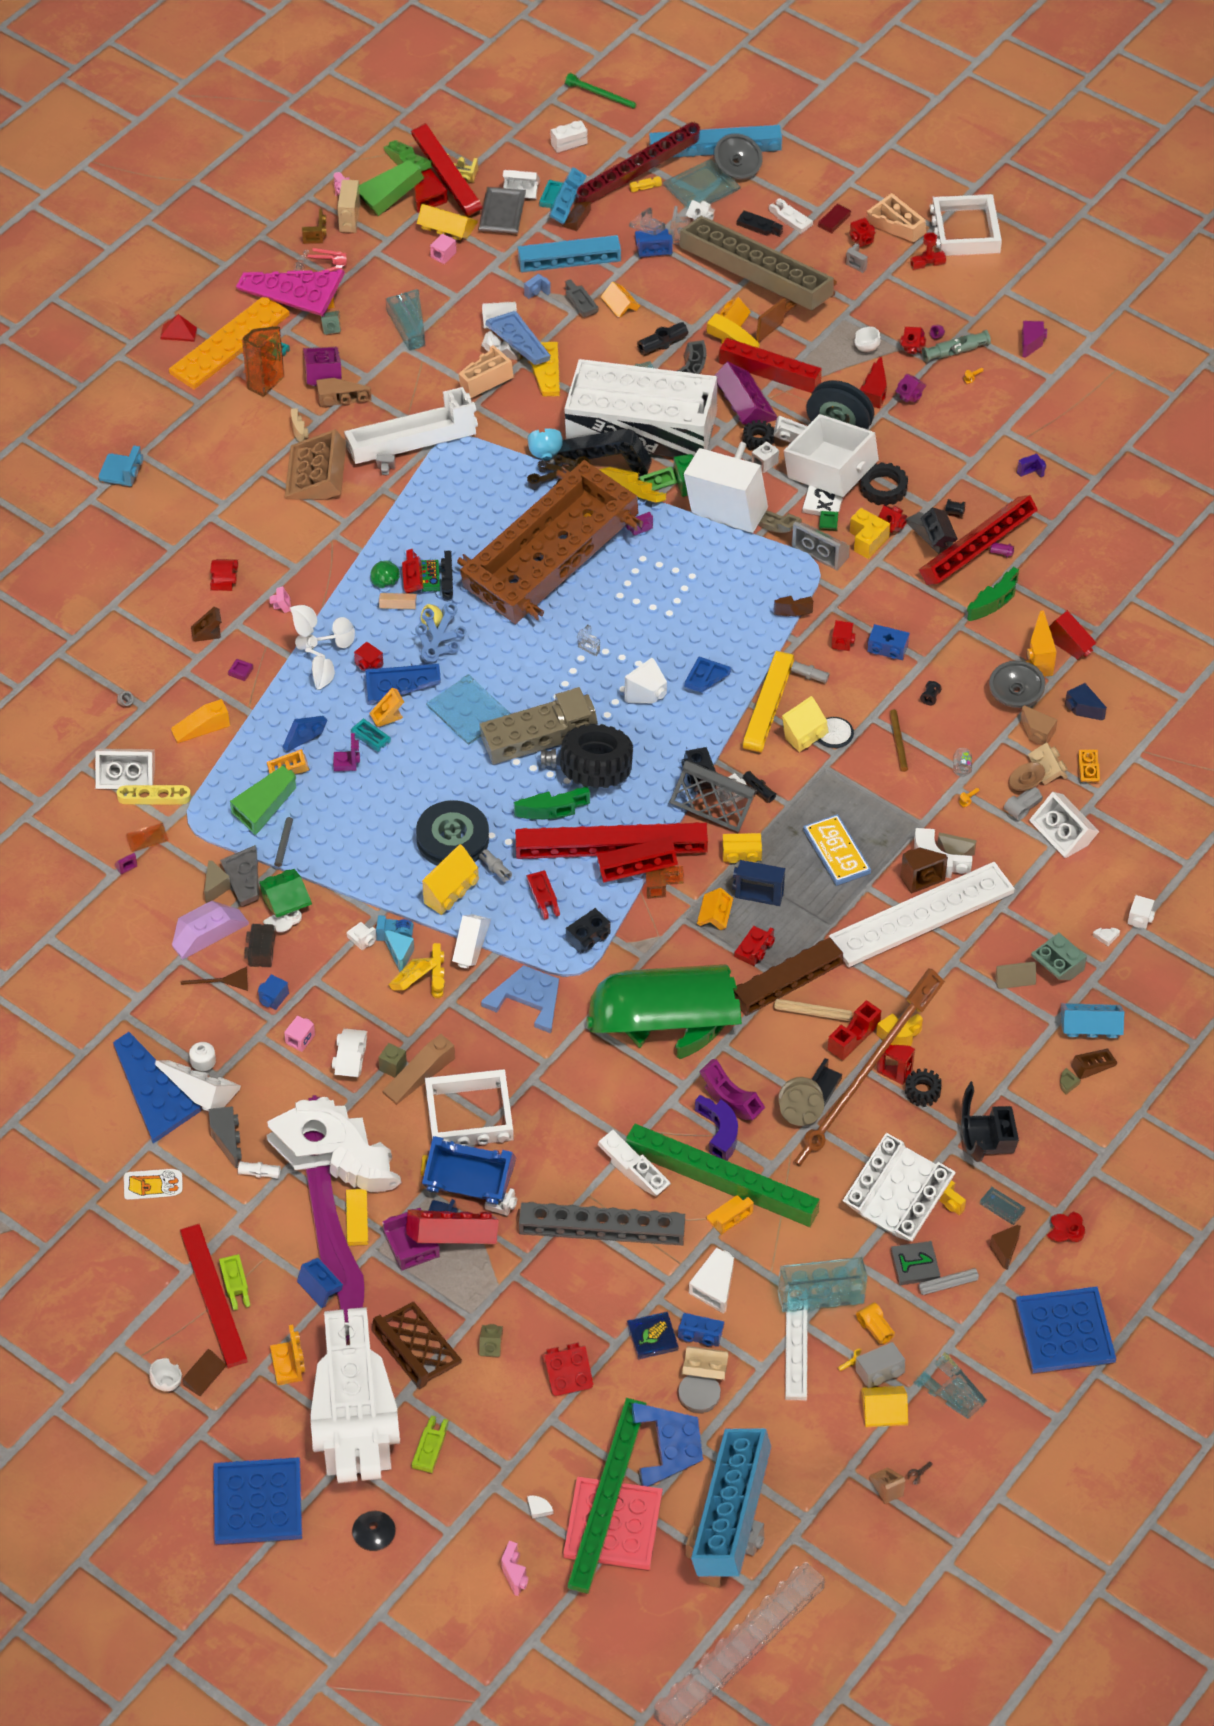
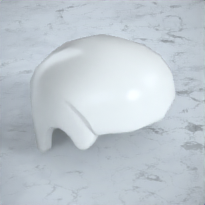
M864 327L855 333V346L862 352L874 351L880 345V333L875 327Z
M168 1358L158 1359L151 1364L149 1371L150 1381L156 1389L169 1392L181 1384V1370L178 1365L171 1364Z

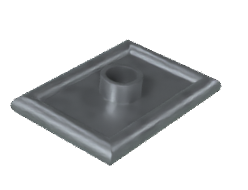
M487 187L478 230L518 234L526 190Z

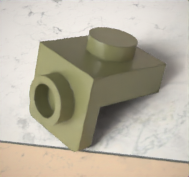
M495 1324L482 1325L479 1347L480 1356L500 1357L503 1326Z

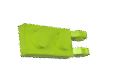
M240 1255L219 1259L227 1294L230 1297L233 1310L238 1309L235 1295L243 1294L244 1305L250 1307L249 1291Z
M431 1415L420 1439L412 1462V1468L433 1473L446 1437L445 1434L449 1420L444 1419L440 1430H434L436 1416Z

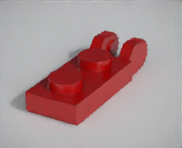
M543 870L526 875L543 919H549V913L546 909V906L549 905L552 906L554 915L556 917L560 916L557 898L546 871Z

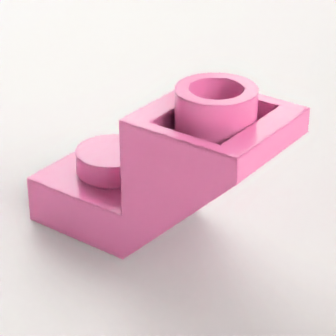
M509 1541L501 1559L502 1571L514 1595L519 1596L521 1589L525 1590L529 1577L526 1576V1567L517 1565L520 1557L517 1543Z

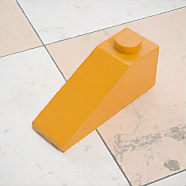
M222 699L203 705L171 728L177 744L230 727L228 710Z

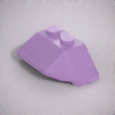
M210 901L178 918L172 947L183 960L249 925V922L239 909Z

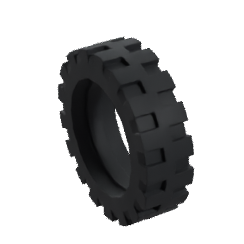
M875 463L861 478L860 490L863 493V497L867 498L871 503L874 502L876 505L884 504V506H888L889 504H897V501H902L903 497L907 494L908 476L906 472L901 470V467L898 465L894 466L892 463ZM888 477L898 483V487L890 491H880L875 489L870 482L875 478Z

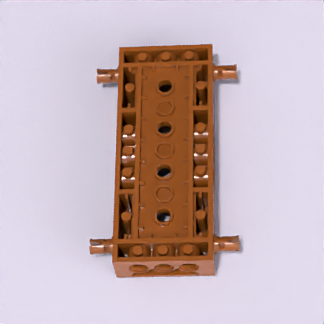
M585 460L571 472L561 467L562 471L558 470L556 476L562 480L473 559H470L465 554H462L463 559L458 558L457 563L463 566L460 569L463 587L514 624H517L528 613L536 620H539L538 615L542 617L544 610L540 609L537 605L624 526L628 524L635 531H638V527L641 528L643 525V521L636 518L639 514L637 495ZM586 513H591V514H592V516H590V517H589V516L585 517V516H583V515L586 514ZM561 535H567V536H568V537L565 538V539H560V538H559ZM537 557H542V558H543L541 561H539V560H538V561H535V560H534V559L537 558ZM512 579L518 580L516 583H510L509 581Z

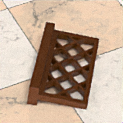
M414 1301L384 1317L378 1315L373 1318L372 1332L419 1389L425 1387L427 1381L461 1364L462 1359ZM413 1310L417 1318L404 1317L406 1312ZM391 1320L400 1321L399 1328L392 1327L388 1322ZM403 1322L415 1324L414 1331L402 1329ZM417 1325L427 1327L429 1333L416 1331ZM400 1334L412 1336V1341H402ZM415 1337L427 1339L426 1345L414 1343ZM429 1340L438 1341L441 1344V1348L428 1346ZM412 1349L423 1350L424 1356H414ZM427 1351L438 1353V1360L426 1358ZM441 1354L451 1356L453 1360L451 1362L440 1361ZM424 1363L436 1365L437 1367L428 1373L424 1368Z

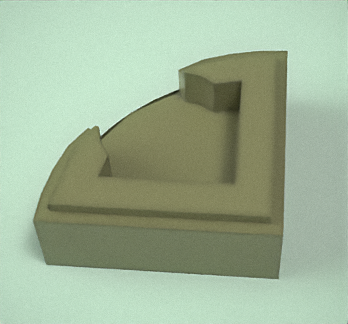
M1065 1068L1060 1079V1086L1064 1094L1067 1095L1076 1088L1081 1080Z

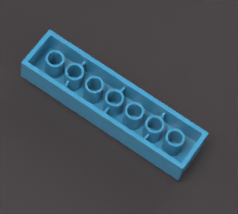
M766 1428L724 1430L691 1557L697 1576H740L772 1447Z

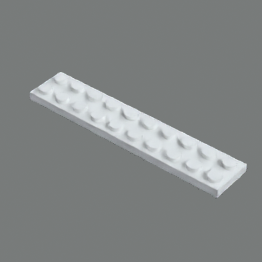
M992 862L829 935V937L842 950L843 961L849 968L1014 893L1015 888L997 864Z

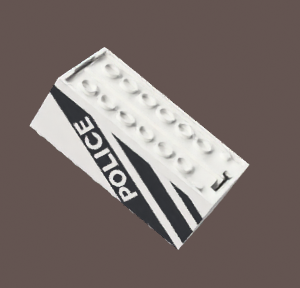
M579 359L565 405L566 439L631 429L636 432L649 454L669 457L688 454L695 456L699 448L707 450L711 440L717 414V376Z

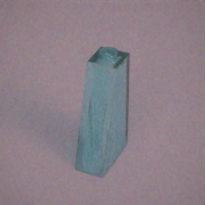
M416 289L386 298L387 312L408 350L411 351L424 347L425 333L419 290Z

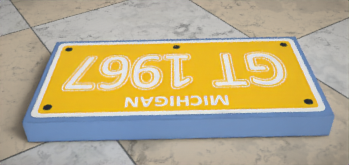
M838 814L803 826V831L836 886L871 874L869 865Z

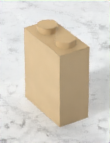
M342 180L338 201L339 232L356 233L360 211L359 180Z

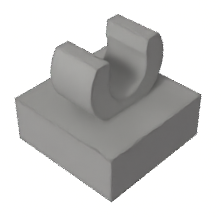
M377 454V467L381 468L382 475H389V468L395 469V456Z

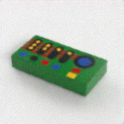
M421 560L422 592L440 591L439 560Z

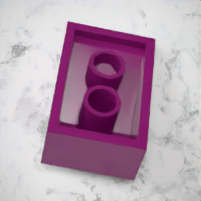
M338 347L303 348L307 384L317 386L316 380L328 378L342 380Z

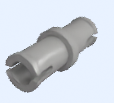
M794 661L791 672L803 675L808 680L814 679L824 684L827 683L830 674L829 672L816 669L813 665L808 666Z
M488 849L482 851L487 857L480 854V860L489 867L492 873H496L503 882L508 881L509 879L505 874L511 878L512 872L503 865L502 860L496 858Z

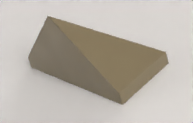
M939 832L937 847L947 854L973 856L975 855L977 840Z

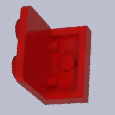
M579 1342L568 1344L567 1349L559 1350V1347L546 1349L547 1353L542 1354L543 1363H546L553 1395L558 1396L593 1387L586 1346H580Z

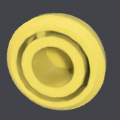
M427 604L421 612V621L427 626L426 621L422 618V613L425 609H431L434 612L433 620L437 628L443 618L442 611L435 605Z

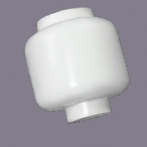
M198 1042L191 1047L189 1051L190 1063L195 1070L208 1071L214 1067L216 1054L214 1047L210 1043Z

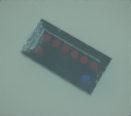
M993 1187L980 1200V1205L1013 1226L1026 1209Z

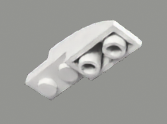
M614 1130L610 1131L598 1142V1146L611 1158L610 1162L622 1174L646 1192L657 1197L671 1184L644 1155L639 1156Z

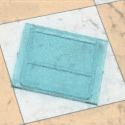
M712 159L663 182V185L688 209L692 200L700 203L703 200L711 204L739 190L741 187L731 177L721 172Z

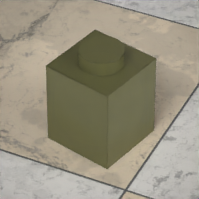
M388 1043L378 1057L379 1070L394 1078L407 1065L406 1051Z

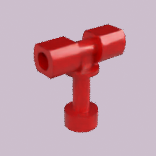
M932 232L926 233L923 238L926 250L923 251L922 255L911 257L910 259L913 270L925 268L926 264L931 263L934 266L946 264L944 251L936 253L933 251V246L937 244V235Z

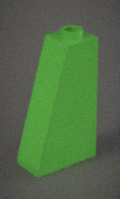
M409 159L360 184V198L379 216L424 179L421 173L423 170L418 163L414 164Z
M281 766L230 800L231 813L256 835L296 789V776L294 772L288 770L285 766Z

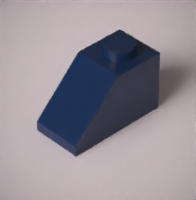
M1086 683L1067 691L1066 707L1076 716L1096 720L1105 719L1107 707Z

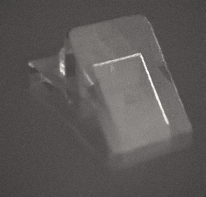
M652 207L634 218L629 223V227L656 235L665 230V223L652 219Z

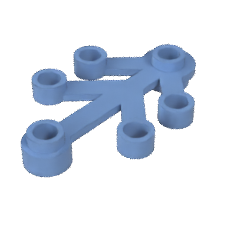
M446 603L442 608L443 618L438 628H436L433 620V610L425 609L422 613V618L426 621L433 638L430 644L426 636L427 626L423 623L417 625L415 632L419 635L423 645L421 657L425 662H435L439 655L449 652L456 653L460 648V644L455 640L451 641L447 646L438 647L439 642L453 638H463L467 632L465 627L458 626L455 630L444 633L450 619L458 612L457 606L454 603Z

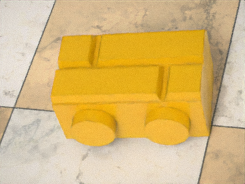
M761 833L723 834V862L736 863L740 860L750 862L761 861Z

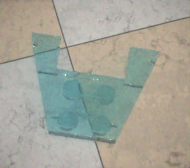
M944 1352L934 1364L950 1378L942 1385H939L924 1371L913 1383L918 1387L921 1385L930 1389L928 1392L933 1397L939 1395L947 1400V1406L969 1419L987 1400L952 1358Z

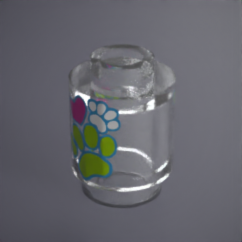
M966 748L957 749L953 755V772L961 777L967 776L972 772V754Z

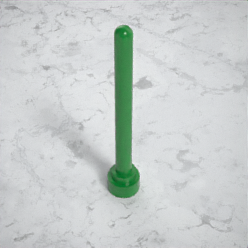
M568 73L566 76L565 85L578 86L630 108L636 107L635 102L581 81L575 74Z

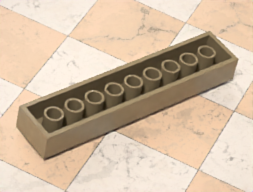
M702 215L680 230L681 248L807 309H815L833 295V277Z

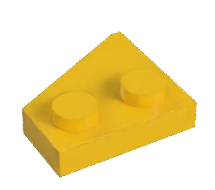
M434 958L412 959L388 985L392 990H406L413 982L438 963Z

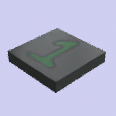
M932 1241L891 1247L899 1285L920 1283L940 1278Z

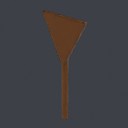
M247 966L223 978L181 981V984L222 982L248 991Z

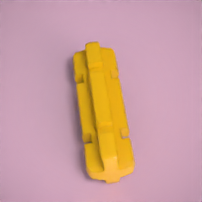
M657 176L653 177V179L639 180L638 183L636 181L631 182L629 187L631 192H636L638 189L641 191L653 188V186H661L662 180Z

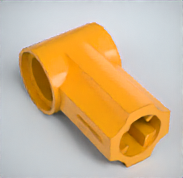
M873 1302L856 1312L860 1325L863 1328H868L879 1344L885 1345L895 1336V1332L884 1319L883 1312L877 1303Z

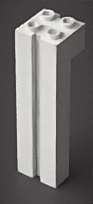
M463 387L444 391V407L344 431L346 447L349 453H351L354 463L358 464L376 459L377 454L394 455L475 435L476 427H478L477 419L474 417V412H476L475 403L471 402L469 393H466Z

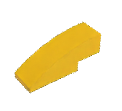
M717 313L707 323V333L722 339L721 344H723L726 338L757 348L760 346V343L743 328Z

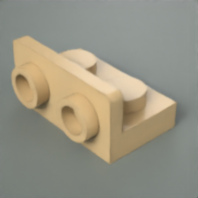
M688 1346L686 1348L682 1374L724 1380L727 1370L728 1352Z

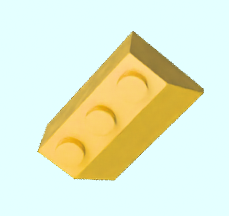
M424 204L421 206L417 224L422 225L421 229L428 231L436 229V233L444 235L449 233L452 234V238L457 240L462 238L468 239L478 223V220Z
M461 844L422 880L424 904L440 915L446 910H450L453 904L459 898H462L471 886L476 885L479 880L478 866Z

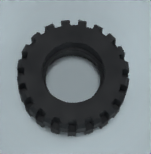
M604 724L580 725L579 728L575 727L569 731L562 739L561 770L574 783H580L584 787L609 788L611 785L616 786L619 782L622 783L630 775L632 770L633 743L620 729L616 730L615 727H607Z

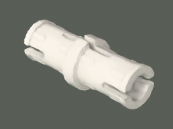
M240 1161L238 1166V1174L253 1175L256 1178H261L262 1176L279 1179L281 1166L263 1164V1162L248 1163Z

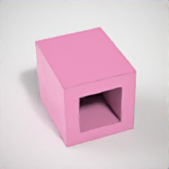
M441 234L430 245L431 258L445 264L456 254V240Z
M297 1015L284 1032L285 1043L302 1052L315 1036L314 1024L309 1019H303Z

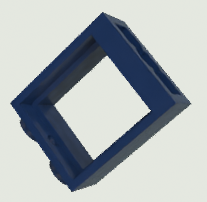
M740 860L739 866L735 867L733 872L732 890H735V898L781 906L786 868ZM743 879L773 884L774 888L743 882Z

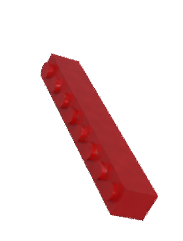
M1031 495L1017 497L921 567L919 571L926 585L940 583L1038 511Z

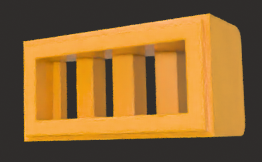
M302 749L267 762L270 774L275 771L274 766L280 768L283 764L286 765L288 770H292L294 774L310 770Z

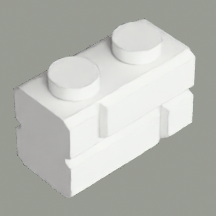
M574 121L571 124L551 129V145L556 153L587 144V129L582 121Z

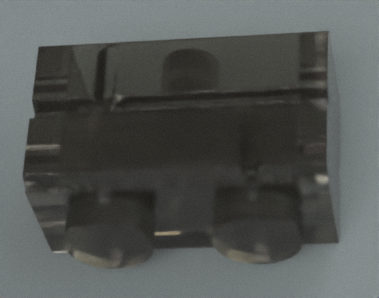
M252 924L251 931H247L246 942L249 943V947H245L244 958L248 959L250 967L272 966L276 937L273 924Z

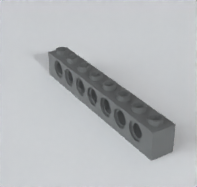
M521 1202L519 1234L680 1246L684 1244L685 1214L679 1212L667 1213L656 1210L639 1211L637 1209L623 1210L618 1208H598L596 1206L580 1207L576 1205H557L554 1203L537 1204L535 1202Z

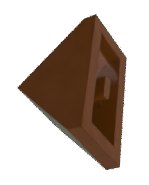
M1015 1225L991 1235L990 1247L1002 1267L1006 1270L1009 1268L1020 1236V1225Z

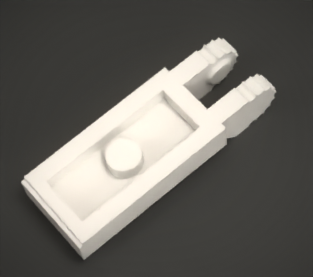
M777 199L776 205L771 204L768 207L773 215L800 234L813 226L811 219L787 205L782 199Z

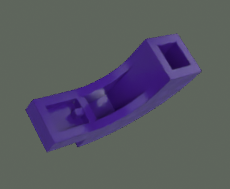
M699 1095L695 1100V1111L712 1121L719 1129L709 1142V1153L728 1161L737 1146L738 1121L732 1108L722 1099L715 1104L711 1099Z

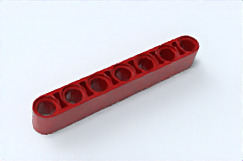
M424 123L411 130L415 142L426 158L431 160L433 168L465 215L469 217L480 211L482 205L429 126Z

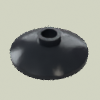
M381 1511L363 1513L356 1519L352 1528V1535L356 1544L368 1551H378L386 1548L391 1544L396 1533L392 1518ZM377 1526L376 1529H371L370 1527Z

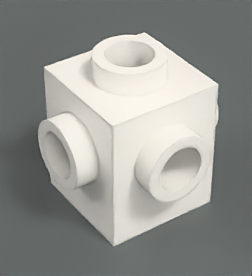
M692 200L686 216L695 220L702 215L713 220L715 209L710 207V203L703 200L701 203Z

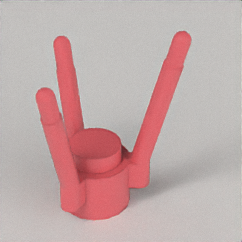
M313 248L312 251L330 255H307L308 258L332 259V264L336 266L325 270H341L342 266H346V253Z

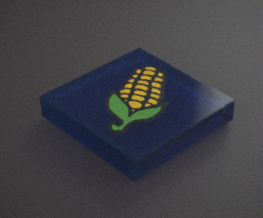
M668 1311L627 1321L638 1360L679 1350Z

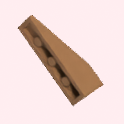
M442 1034L438 1035L383 1090V1094L397 1105L424 1084L425 1078L433 1077L455 1059L454 1044Z

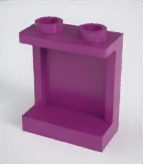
M408 1211L398 1216H391L383 1221V1232L401 1271L440 1257L438 1243H417L406 1234Z

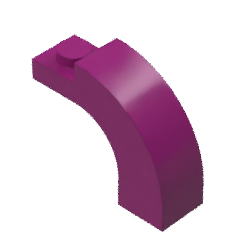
M711 1059L699 1071L707 1083L705 1089L717 1103L721 1099L732 1108L736 1117L753 1120L765 1109L757 1093L745 1091L737 1087L728 1078L717 1059Z

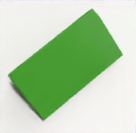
M672 466L638 478L640 481L652 483L653 491L678 483Z

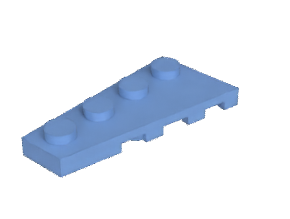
M516 311L486 320L485 325L534 365L550 360V354Z

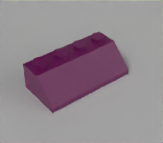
M727 361L714 375L717 376V386L725 393L724 397L732 404L731 408L738 414V419L742 424H752L754 420L755 423L758 420H761V423L763 421L768 423L777 419L776 413L748 371Z

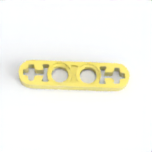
M124 785L117 789V798L121 804L183 805L191 800L190 789L183 785ZM143 792L149 793V796L144 798L139 795ZM162 792L168 793V796L164 798L158 795Z

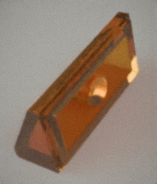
M163 823L126 834L132 852L169 841Z

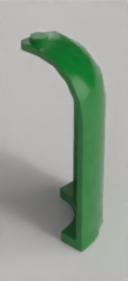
M726 964L625 970L610 974L598 984L591 996L589 1017L586 1018L587 1029H590V1032L612 1033L742 1024L739 999H735L734 990H737L734 977H730L731 969Z

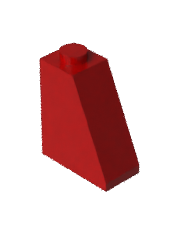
M431 168L422 171L424 179L415 185L417 213H420L422 204L437 207L448 203L447 189Z
M1068 610L1049 626L1054 644L1077 660L1082 655L1086 658L1094 651L1091 647L1097 642Z

